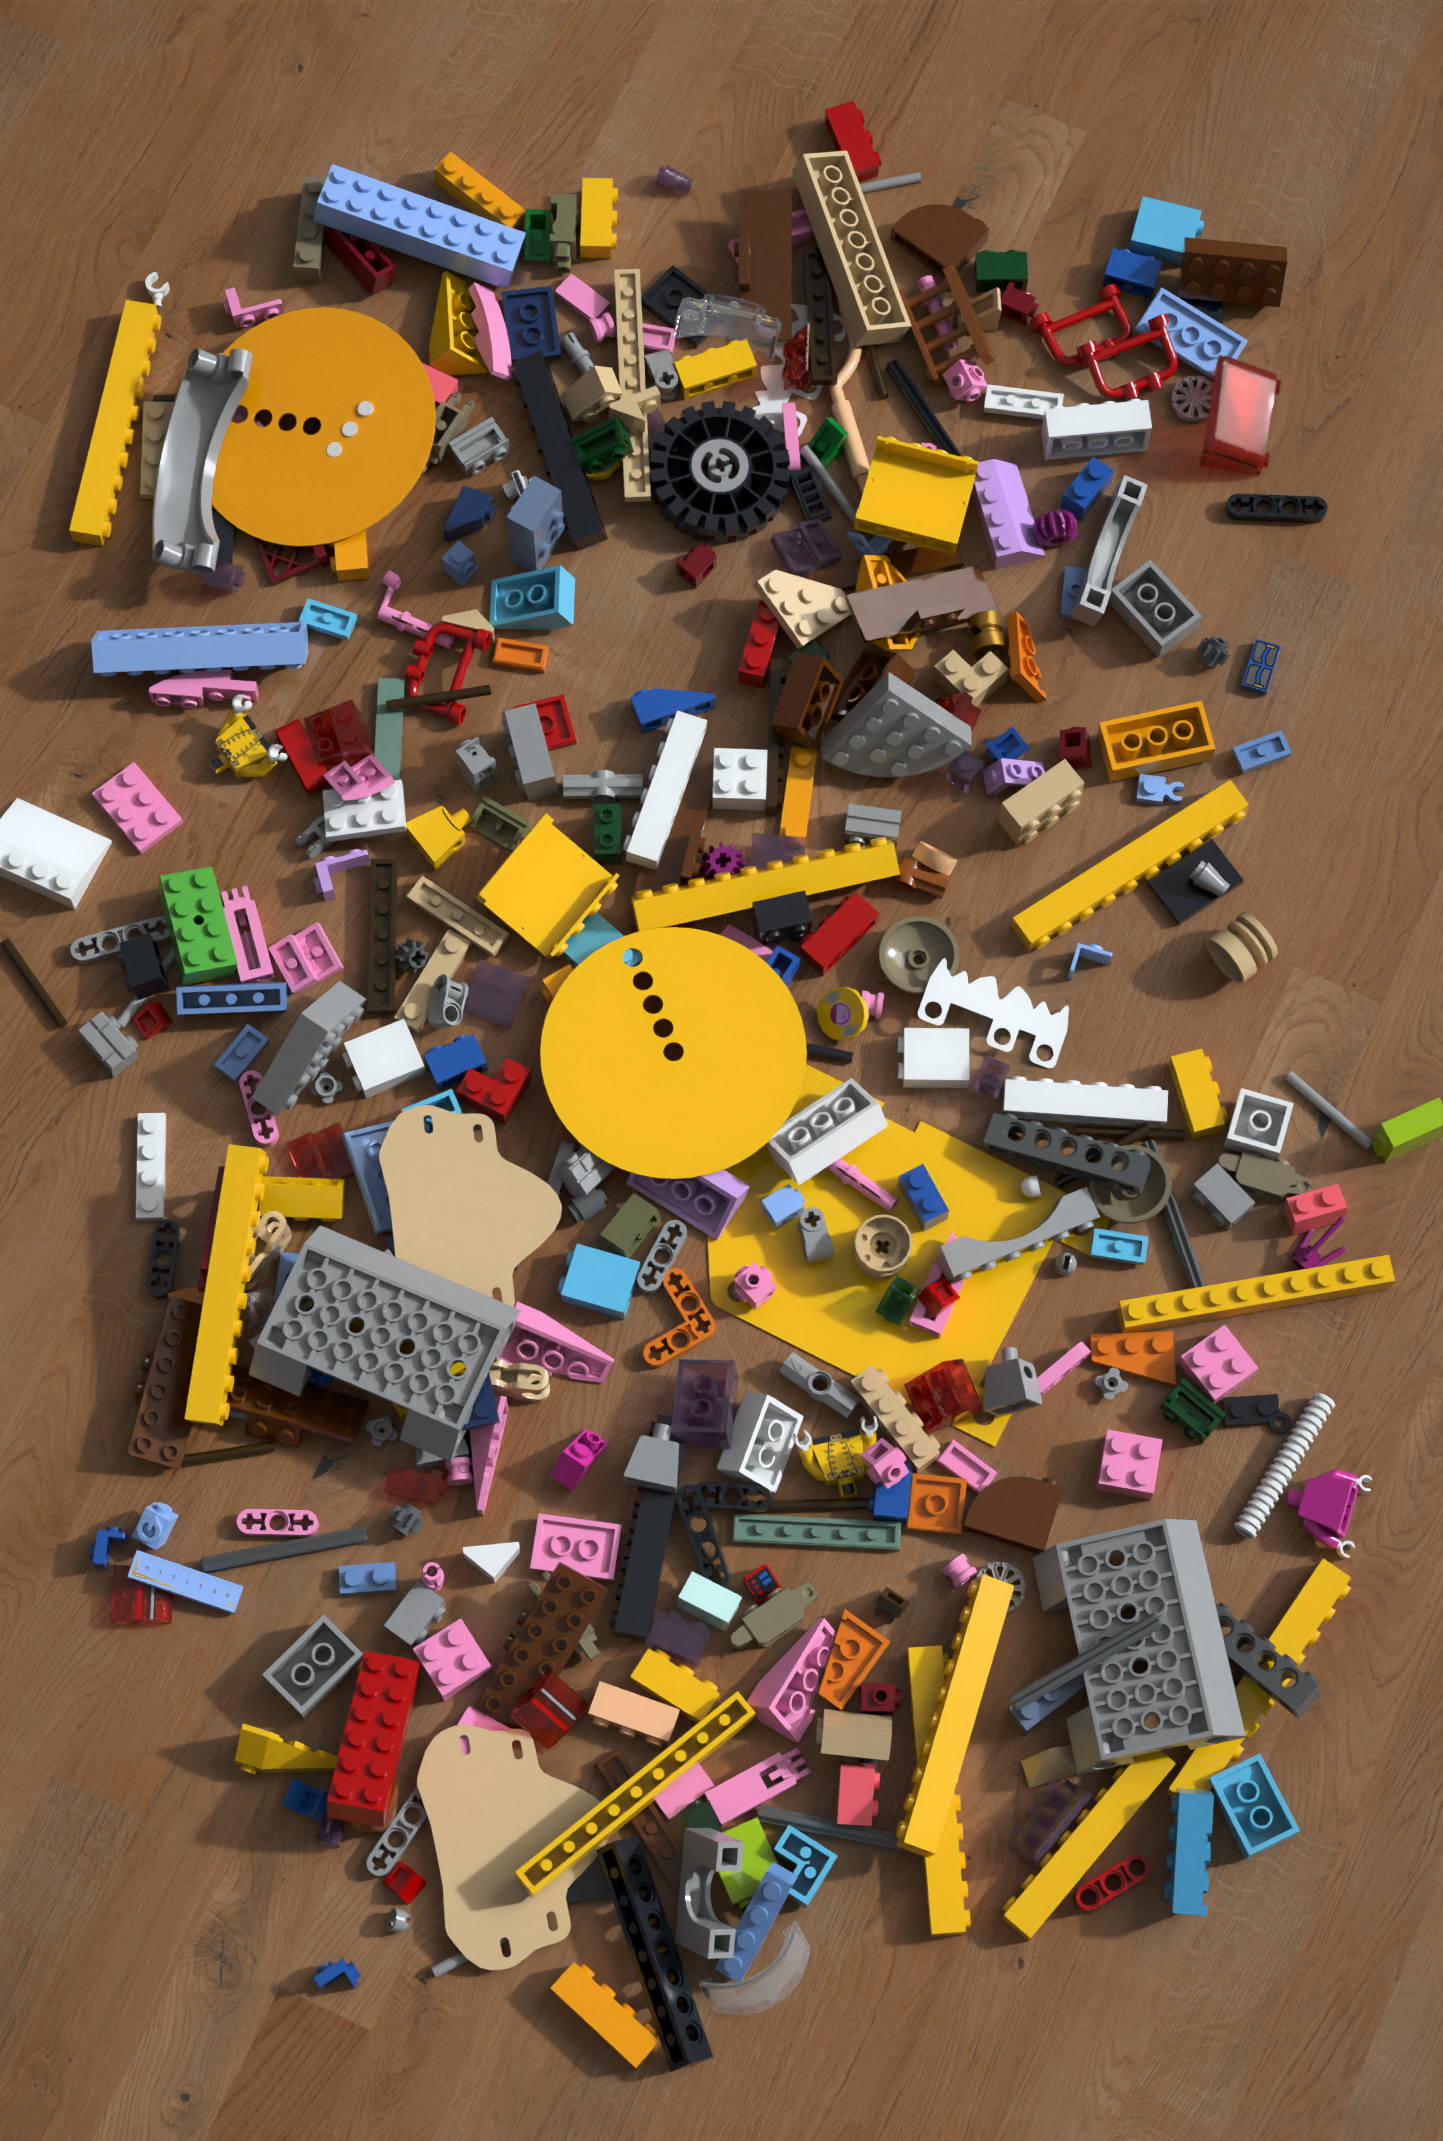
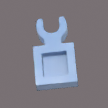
M1140 774L1136 801L1162 805L1163 798H1166L1173 804H1180L1182 797L1175 796L1173 791H1183L1184 784L1173 782L1170 785H1166V777Z

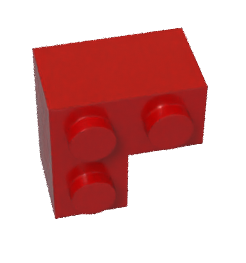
M506 1058L494 1080L469 1068L456 1090L458 1100L505 1125L532 1080L531 1070L509 1058Z

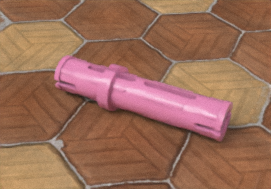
M925 276L920 281H917L921 292L935 286L932 276ZM938 295L923 304L925 309H928L929 313L932 314L944 308V299L942 295ZM949 318L934 324L939 337L953 330ZM958 340L943 346V349L946 351L954 349L959 345Z
M385 604L381 606L377 616L378 620L398 627V631H407L423 639L427 632L420 628L428 631L433 627L432 624L412 617L411 613L407 611L403 613ZM440 634L435 638L434 643L449 650L455 637Z
M839 1158L833 1164L826 1167L840 1177L842 1183L845 1185L850 1184L888 1213L894 1209L899 1201L897 1197H894L877 1183L860 1173L858 1167L854 1164L851 1166Z

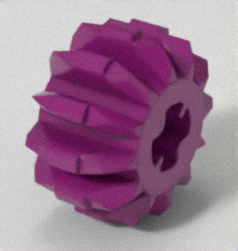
M1067 510L1050 511L1047 514H1042L1034 520L1033 524L1034 537L1037 543L1044 547L1061 546L1063 543H1069L1070 540L1076 538L1078 533L1074 514Z
M721 841L718 849L713 845L709 846L710 853H703L702 859L704 862L700 864L701 870L705 871L704 878L707 880L715 879L714 875L722 872H730V875L741 873L740 869L746 866V861L741 859V850L734 851L733 843L728 848H724V843ZM720 862H726V867H720Z

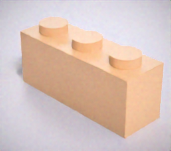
M601 1681L588 1712L589 1718L593 1719V1724L608 1729L609 1725L619 1728V1733L627 1737L635 1738V1735L645 1737L646 1743L660 1748L662 1744L669 1746L680 1715V1709Z

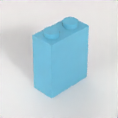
M1143 196L1129 251L1134 254L1148 255L1158 260L1181 265L1185 237L1195 238L1196 235L1201 236L1204 221L1200 220L1202 210Z
M577 1244L575 1251H569L566 1260V1266L569 1267L567 1276H562L557 1291L561 1292V1301L625 1320L637 1276L640 1272V1261Z

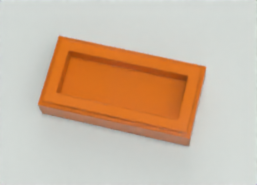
M497 637L493 665L545 673L549 646Z

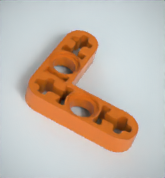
M672 1268L667 1271L663 1279V1287L684 1323L645 1346L643 1358L645 1363L651 1368H660L706 1342L715 1333L714 1319L687 1275L679 1268ZM671 1276H674L676 1279L681 1278L680 1287L683 1293L680 1295L674 1284L668 1285ZM685 1298H693L696 1301L697 1306L693 1311H685L681 1307V1302ZM697 1314H699L703 1324H710L707 1333H704L702 1330L697 1332L698 1322L695 1319ZM677 1334H682L687 1338V1344L682 1348H676L672 1345L671 1340ZM667 1341V1346L672 1354L668 1355V1350H665L660 1354V1360L650 1359V1350L655 1349L658 1352L664 1349L663 1342Z

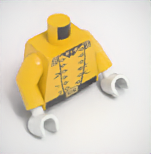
M236 695L233 698L232 705L234 708L228 713L217 734L215 744L220 755L209 761V765L216 775L230 768L237 778L243 776L245 778L263 777L277 764V761L283 762L287 759V754H278L283 746L278 744L270 746L247 713L243 715L242 711L250 710L252 707L251 701H246L243 706L241 705L244 695Z
M864 1416L861 1417L862 1429L813 1440L806 1430H804L806 1436L803 1441H798L795 1433L792 1436L795 1444L800 1447L799 1454L804 1468L817 1481H824L826 1487L838 1485L841 1498H850L857 1495L854 1481L863 1479L868 1469L861 1454L876 1443L875 1431L878 1428V1423L875 1416H873L874 1423L871 1426H866L864 1424Z

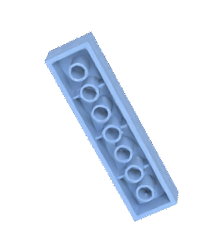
M334 164L330 168L317 201L313 221L504 289H507L526 235L525 232Z
M307 622L96 631L91 641L94 673H101V676H115L117 672H127V675L143 674V671L153 670L154 674H166L170 672L169 670L180 669L181 673H192L196 671V668H206L208 672L221 671L222 667H233L235 671L247 670L249 666H259V669L263 670L273 669L275 665H286V668H299L301 664H306L309 653Z

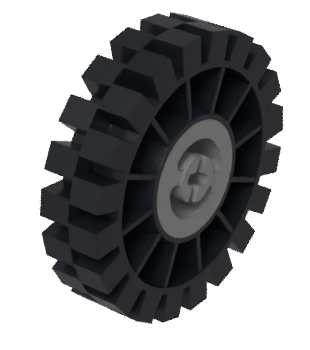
M714 401L701 403V410L696 411L693 405L682 410L681 418L677 419L673 416L665 424V431L659 432L654 441V449L651 450L649 466L651 495L654 503H659L660 505L659 512L666 521H669L671 518L674 520L675 529L683 534L690 530L693 532V539L705 542L707 536L714 537V543H727V537L734 536L735 542L747 539L748 533L751 530L757 534L766 528L768 519L774 520L780 512V506L784 504L787 495L790 458L788 449L784 450L785 441L779 431L773 433V423L765 416L759 420L755 418L756 410L745 405L742 411L735 410V402L723 401L722 408H715ZM730 461L734 463L738 470V474L733 479H730L732 464L729 465ZM705 462H709L707 475L710 476V480L704 476L701 470Z

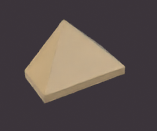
M996 287L970 300L983 331H997L1001 315L1000 289ZM962 314L957 315L958 327L964 322Z
M477 609L443 616L442 624H449L476 633L480 628L491 631L490 642L494 643V628Z
M1072 1745L1049 1748L1021 1761L1029 1789L1077 1774Z

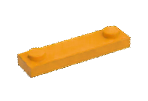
M791 747L778 848L804 851L818 752L816 750Z

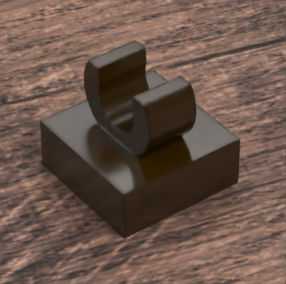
M886 1587L875 1602L878 1607L875 1609L874 1615L877 1617L882 1610L887 1611L890 1617L886 1623L890 1625L905 1612L910 1602Z

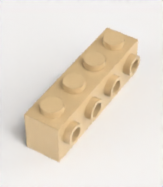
M871 1365L850 1381L849 1388L861 1399L860 1402L872 1418L873 1416L877 1418L879 1427L892 1444L902 1451L907 1459L906 1462L913 1463L912 1470L919 1474L939 1458L940 1451L938 1449L940 1444L932 1434L927 1436L921 1427L924 1424L915 1412L910 1414L904 1405L907 1402L898 1390L893 1392L887 1384L890 1380L881 1368L876 1370Z

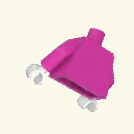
M1334 1469L1320 1474L1316 1478H1309L1304 1491L1290 1489L1287 1503L1288 1505L1299 1507L1298 1516L1302 1519L1304 1528L1317 1541L1331 1549L1336 1548V1553L1339 1557L1349 1558L1350 1556L1343 1552V1546L1347 1545L1353 1549L1355 1545L1351 1541L1341 1542L1340 1538H1345L1357 1493L1365 1495L1371 1491L1369 1488H1364L1361 1482L1370 1483L1372 1478L1369 1475L1357 1478L1355 1474Z

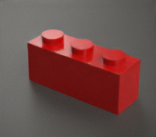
M854 101L825 109L824 122L835 150L848 152L858 182L878 177L879 166L882 165L878 151L874 152L872 148L873 139L871 132L864 128L865 120L862 110L856 108Z
M760 600L758 601L739 666L738 683L763 689L781 630V624L766 603Z
M856 892L850 898L848 896L843 898L837 906L838 910L832 916L830 914L826 915L818 925L820 928L814 934L808 933L800 942V956L822 976L878 922L879 912Z

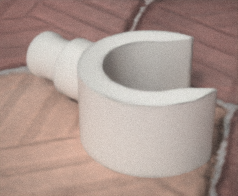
M153 272L147 276L145 284L148 294L152 297V301H154V305L159 309L162 307L161 302L163 297L168 294L170 287L167 282L159 289L152 288L151 285L158 279L157 272Z

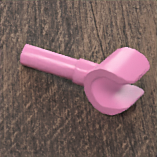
M388 571L383 579V583L388 588L381 606L383 604L388 606L393 592L401 585L399 576L392 571Z

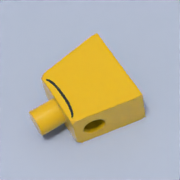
M439 806L406 823V834L434 870L437 871L466 842L465 833L461 828L470 823L472 819L464 808L451 816L445 807Z

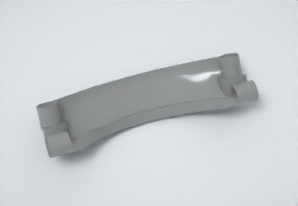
M194 348L188 357L187 366L174 400L162 444L153 500L152 560L174 570L183 569L194 574H213L215 572L220 540L216 534L212 518L213 480L226 431L248 387L253 354L247 350L232 349L229 356L222 353L214 355L199 348Z

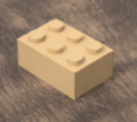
M1064 759L1002 802L998 823L1017 846L1024 841L1029 843L1037 837L1038 831L1046 827L1048 829L1058 822L1059 816L1065 812L1070 814L1080 806L1079 802L1083 795L1084 781Z

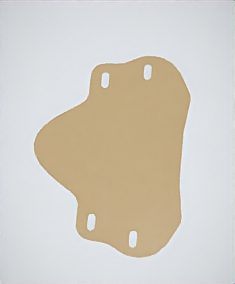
M432 1105L416 1106L405 1110L390 1125L379 1151V1161L389 1195L395 1257L493 1298V1289L498 1287L501 1290L502 1302L513 1307L515 1303L512 1278L514 1268L535 1251L555 1230L561 1218L562 1210L558 1195L542 1179L501 1157L497 1150L494 1123L488 1116L478 1113H452ZM426 1115L432 1117L433 1132L430 1134L424 1130L423 1119ZM476 1124L482 1127L483 1140L480 1143L474 1139L473 1127Z
M458 1725L441 1731L433 1738L425 1751L417 1777V1787L434 1838L443 1885L445 1929L449 1938L462 1954L478 1967L487 1970L508 1969L519 1964L535 1950L557 1943L568 1936L571 1922L566 1901L567 1889L598 1856L596 1850L605 1846L607 1840L534 1899L529 1896L517 1881L515 1872L596 1807L600 1801L586 1791L544 1773L538 1764L533 1738L523 1729L490 1731L472 1725ZM466 1735L469 1739L471 1751L467 1755L463 1754L461 1750L460 1737ZM514 1740H518L521 1743L523 1752L521 1759L514 1757L512 1748ZM553 1911L556 1915L558 1924L556 1931H551L548 1926L547 1913ZM503 1937L509 1940L511 1949L509 1957H504L501 1951L500 1940Z

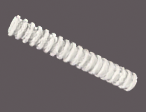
M1313 1394V1400L1308 1402L1309 1407L1304 1409L1305 1414H1301L1299 1417L1301 1421L1296 1422V1428L1291 1430L1292 1435H1288L1286 1438L1287 1443L1282 1445L1283 1450H1279L1277 1453L1279 1457L1274 1458V1464L1269 1466L1270 1471H1266L1264 1475L1266 1478H1262L1260 1481L1261 1486L1256 1488L1257 1493L1252 1494L1253 1500L1247 1502L1248 1508L1244 1507V1514L1238 1517L1239 1522H1235L1234 1527L1241 1535L1255 1539L1257 1536L1256 1531L1261 1529L1260 1524H1264L1266 1521L1264 1517H1268L1270 1514L1269 1509L1272 1510L1274 1508L1273 1502L1278 1501V1495L1283 1493L1282 1488H1286L1288 1485L1286 1481H1290L1292 1478L1291 1474H1294L1296 1471L1295 1466L1300 1465L1299 1459L1305 1457L1304 1452H1308V1445H1312L1314 1442L1312 1438H1316L1318 1435L1317 1431L1322 1429L1321 1423L1326 1422V1416L1331 1414L1330 1409H1334V1401L1325 1394Z

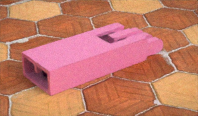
M247 885L242 886V893L244 895L242 897H239L237 888L231 889L234 898L229 900L227 891H222L221 894L225 906L223 910L238 963L237 969L241 984L260 983L275 979L254 900L250 899ZM247 915L251 932L247 933V931H244V934H239L235 918L239 919L240 926L243 928L247 927L245 919Z
M950 1233L946 1244L954 1241L956 1235ZM937 1257L924 1288L938 1280L943 1270ZM955 1278L952 1279L950 1285L959 1295L965 1280L957 1282ZM918 1300L909 1320V1325L941 1338L955 1303L938 1316L932 1317Z
M795 1748L782 1756L779 1752L705 1792L704 1795L721 1827L757 1808L758 1805H762L796 1786L797 1781L812 1773L810 1768H805L801 1772L798 1771L797 1768L807 1763L804 1757L793 1762L792 1758L801 1753L799 1748ZM768 1774L771 1782L782 1776L783 1780L767 1788L761 1777Z

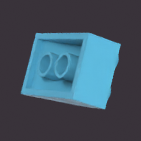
M559 565L493 579L490 605L491 626L494 629L553 630L573 626L575 578Z
M598 912L592 917L587 915L582 921L585 926L576 937L571 935L565 942L568 947L562 955L574 968L593 952L623 937ZM629 949L623 954V961L627 966L635 967L642 962L643 957L636 949Z
M1260 1753L1209 1778L1232 1836L1245 1861L1295 1837L1300 1832Z

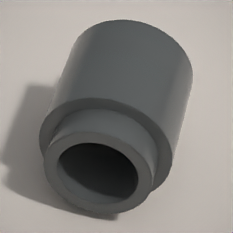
M598 1186L593 1188L587 1195L572 1197L569 1199L570 1203L565 1205L573 1220L578 1224L581 1221L586 1222L605 1209L606 1205L604 1202L608 1199Z

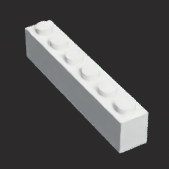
M677 711L674 719H669L665 733L669 734L666 742L661 741L657 752V757H660L657 766H652L648 780L652 781L650 788H644L640 803L643 804L641 813L636 811L631 827L635 828L633 835H627L623 850L627 851L626 861L657 870L707 728V720Z
M1015 1076L1005 1079L1002 1113H1010L1016 1116L1017 1119L1136 1128L1146 1123L1149 1128L1164 1129L1167 1123L1168 1090H1162L1158 1086H1147L1145 1089H1140L1130 1084L1111 1087L1103 1082L1083 1085L1075 1080L1054 1083L1052 1079L1041 1078L1037 1081H1026L1024 1077Z

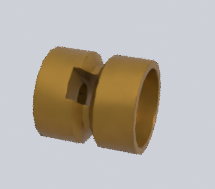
M981 611L967 618L969 634L973 637L971 638V646L975 657L983 658L990 651L995 656H998L1006 651L1005 637L1000 632L1003 626L999 612Z

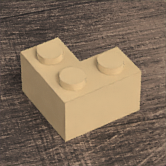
M952 650L934 666L933 679L969 714L1007 681L1009 668L991 651L971 667Z

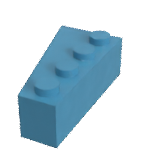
M1177 1788L1176 1796H1171L1170 1813H1175L1174 1825L1169 1824L1168 1842H1172V1853L1166 1854V1870H1170L1169 1882H1164L1163 1899H1168L1169 1907L1174 1914L1207 1916L1208 1906L1203 1902V1893L1206 1894L1209 1891L1208 1870H1205V1867L1209 1865L1211 1857V1844L1208 1841V1836L1212 1835L1214 1795L1211 1791Z

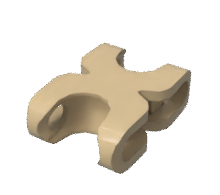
M269 1211L265 1213L260 1219L258 1227H254L253 1238L256 1239L254 1254L249 1257L248 1264L252 1268L250 1280L252 1278L253 1280L250 1283H245V1292H251L258 1287L268 1273L271 1263L281 1255V1252L285 1250L291 1241L292 1232L287 1225L285 1217L280 1212ZM273 1219L278 1220V1221H273V1222H271V1223L267 1226V1223H268L270 1220H273Z
M502 1360L493 1361L489 1373L494 1396H509L516 1400L535 1403L543 1402L548 1398L550 1394L549 1375L544 1367L526 1363L509 1364Z

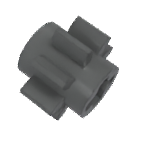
M1212 635L1210 639L1207 637L1202 639L1197 648V651L1201 652L1200 661L1212 668H1216L1218 664L1223 666L1231 655V652L1226 650L1229 646L1228 642L1216 635Z
M407 938L406 943L397 945L398 948L394 958L401 961L398 965L399 968L405 971L408 969L416 973L417 968L426 966L425 963L429 953L423 950L425 943L418 940L415 942V940Z
M406 1502L402 1508L395 1505L388 1515L393 1520L390 1527L404 1537H408L410 1532L417 1535L424 1525L423 1521L420 1520L422 1512Z

